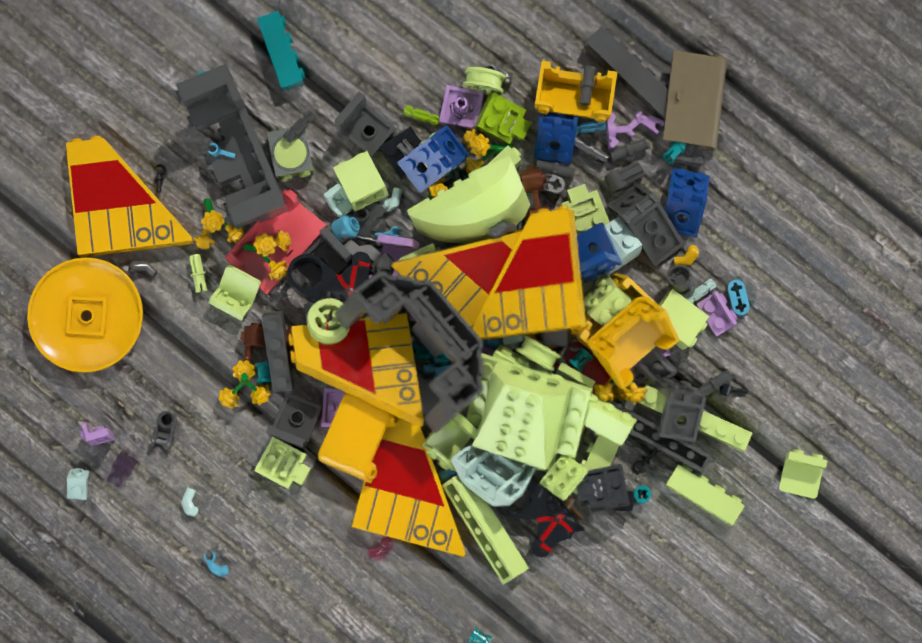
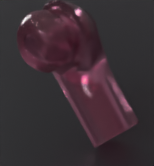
M384 537L381 540L382 545L380 547L368 549L369 558L387 555L393 548L392 539Z

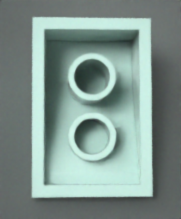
M620 217L605 225L622 262L621 265H616L612 271L606 272L608 275L641 254L642 243ZM594 243L590 246V253H596L598 246Z

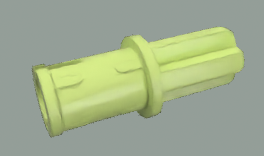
M200 254L189 256L192 270L190 275L193 276L195 293L201 292V289L202 292L208 291L204 277L206 272L203 271Z

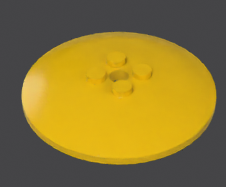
M76 258L55 266L37 283L28 304V328L38 350L55 365L73 372H96L116 364L133 348L142 328L143 305L135 284L120 268L96 258ZM85 311L92 313V318L89 321L82 320V314Z

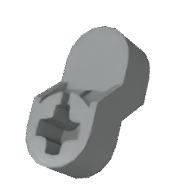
M546 174L547 183L544 184L545 190L539 192L560 194L565 187L564 180L559 176Z
M348 240L344 244V247L352 254V257L355 253L361 251L367 253L371 261L374 262L382 255L370 244L358 246L352 240Z

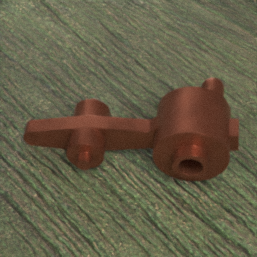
M534 165L526 166L527 169L521 170V173L518 174L520 180L523 181L526 194L533 193L535 208L529 209V213H526L527 218L531 214L537 213L539 209H548V205L541 207L538 191L545 190L544 184L547 183L545 172L541 173L540 167L534 168Z
M251 323V326H244V332H241L240 340H243V346H245L244 357L246 360H250L253 348H266L264 331L261 323ZM288 326V330H286V332H287V338H288V344H289L288 334H292V327H291V326ZM289 345L290 352L294 350L293 345Z

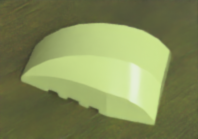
M508 156L469 173V178L466 180H457L454 182V187L447 191L444 189L437 192L438 196L431 200L427 198L408 209L407 212L418 233L446 243L466 244L491 238L489 230L499 222L517 225L525 217L530 207V202L512 158Z

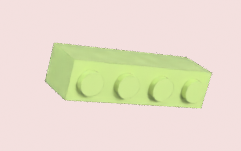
M595 432L594 435L598 437L595 443H590L587 449L589 456L587 460L583 459L580 465L585 467L587 471L610 466L620 445ZM575 488L572 493L578 496L577 488Z
M684 464L682 466L677 465L665 486L726 524L733 526L745 506L741 504L742 500L735 495L728 496L725 494L726 490L719 485L712 486L708 483L709 479L700 474L698 476L691 473L692 469Z

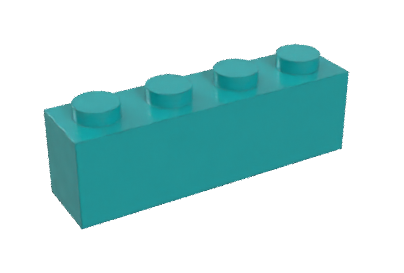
M275 11L258 17L257 20L282 91L285 92L304 85L302 79L306 77L303 68H298L296 63L300 60L297 51H292L290 44H293L290 32L286 34L284 29L287 26L284 15L280 16L279 12Z

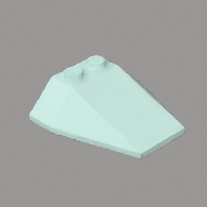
M472 445L462 449L451 458V462L462 483L492 506L510 505L524 493L537 468Z

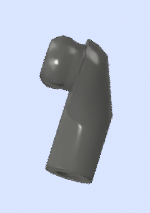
M499 222L495 227L490 228L489 235L492 238H501L507 232H516L517 226L514 223Z
M145 260L132 261L128 267V271L131 274L135 275L138 271H144L151 278L158 272Z

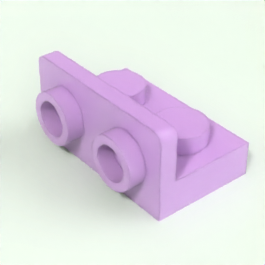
M717 291L696 304L697 308L709 316L706 323L715 337L737 324L736 314L732 309H728L726 298Z
M324 388L321 427L330 428L345 392L339 389Z
M82 423L83 428L80 429L82 439L86 440L90 445L95 446L115 440L114 433L108 428L101 426L92 429V426L88 423Z

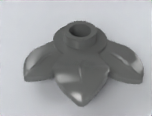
M374 203L358 211H353L354 218L360 226L358 233L360 236L369 237L371 230L373 232L386 231V223L381 217L386 212V209L382 205ZM362 210L366 211L365 217L361 215Z

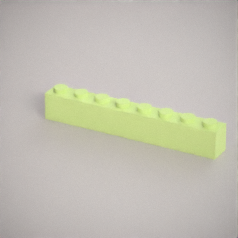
M501 344L492 356L563 379L560 375L549 372L545 367L531 362L527 357L520 356L513 352L511 348ZM591 394L584 425L622 446L636 419L632 418L630 414L616 409L612 404L601 401L596 395Z

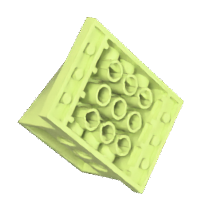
M482 353L483 374L481 377L483 392L469 405L467 420L472 425L479 427L472 446L546 470L556 453L575 459L592 388Z

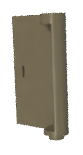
M673 50L662 140L698 145V148L703 150H717L727 60L724 59L723 55L714 54L707 56Z

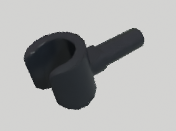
M463 170L453 171L452 178L443 183L444 186H448L459 179L463 181Z
M726 384L720 388L719 393L729 397L731 392L747 394L748 390Z

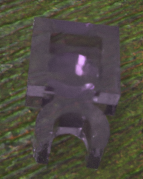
M121 451L111 466L116 471L108 476L107 481L111 482L112 478L116 477L118 479L116 487H120L123 482V475L129 478L138 460Z

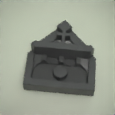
M655 347L637 362L634 383L636 385H640V383L654 385L655 379L671 378L677 374V369Z

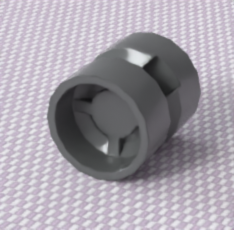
M676 265L669 269L666 278L670 290L674 289L684 298H690L695 292L690 269L684 265Z

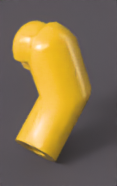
M690 245L684 256L674 257V266L693 264L699 255L697 247Z

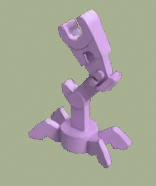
M641 111L635 115V119L629 125L616 126L613 123L616 115L612 112L611 118L606 123V133L609 142L608 151L614 149L619 142L616 139V133H627L629 136H634L635 133L632 130L638 124H642L653 134L658 135L660 131L655 128V125L658 124L663 127L664 122L653 116L641 115Z

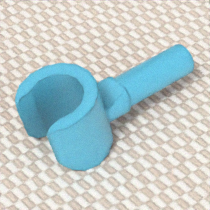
M215 143L210 144L216 147L215 152L208 151L212 156L220 154L235 158V153L225 151Z
M394 226L390 231L375 233V237H378V234L402 237L397 235V233L403 230Z

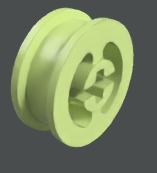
M465 68L467 77L466 81L462 83L463 88L484 92L485 95H489L492 92L499 95L503 94L504 90L501 86L502 81L506 80V75L488 68Z
M331 298L322 299L310 308L308 313V330L311 336L318 342L334 344L343 340L349 333L350 327L346 329L334 316L335 312L343 304L341 301ZM330 312H332V320L329 322L328 331H326V322L329 321Z
M524 335L525 341L521 348L517 347L516 350L535 363L553 371L554 368L552 366L557 358H561V355L541 342Z

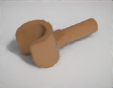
M568 496L562 503L581 521L584 517L572 506L575 500Z

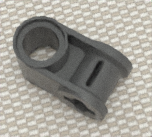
M163 411L159 414L152 436V445L159 444L167 446L168 449L172 448L177 425V416L173 412ZM167 414L172 417V422L169 425H165L163 422V418Z

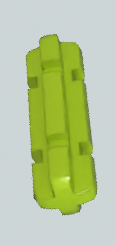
M406 105L403 111L404 116H412L413 119L425 123L430 122L434 126L439 124L440 116L430 115L427 111L418 108L413 109L409 105Z

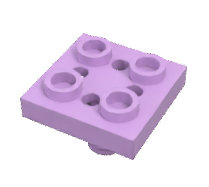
M447 85L439 123L473 130L475 128L473 126L480 114L484 92Z

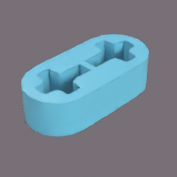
M733 280L727 286L731 309L737 316H743L750 308L745 285L740 280ZM734 284H736L737 287H741V289L738 291V297L736 296L735 291H731V288H733ZM738 299H740L741 305L746 307L743 309V312L735 308L738 306Z

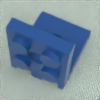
M552 112L548 114L540 113L533 159L571 164L578 116ZM556 141L560 145L554 147L550 145V142Z
M446 125L397 163L421 193L470 155ZM420 162L427 165V171L420 168Z
M672 168L664 210L678 234L697 238L707 202L709 175ZM684 214L687 216V218L680 219L678 218V215Z
M601 222L577 235L581 279L589 282L599 277V274L603 275L615 269L616 265L622 264L604 223ZM596 243L598 250L596 253L591 254L590 246Z

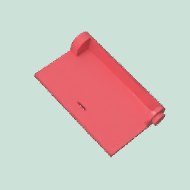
M284 189L281 192L288 212L262 223L257 220L224 257L232 266L260 280L261 285L259 289L267 295L281 280H271L269 276L271 268L268 266V263L257 252L245 251L243 245L245 243L254 244L256 242L255 238L263 233H267L268 236L272 235L273 239H276L280 229L290 235L291 245L287 248V252L276 246L274 248L275 252L268 254L267 257L276 263L286 261L289 267L294 258L304 254L321 235L320 230L324 226L328 227L297 200L298 195L291 189L288 191Z

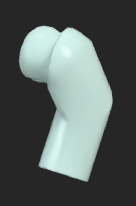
M393 188L391 198L380 201L379 204L386 209V212L399 206L403 190Z
M187 487L181 505L186 515L196 516L198 508L192 502L196 490Z

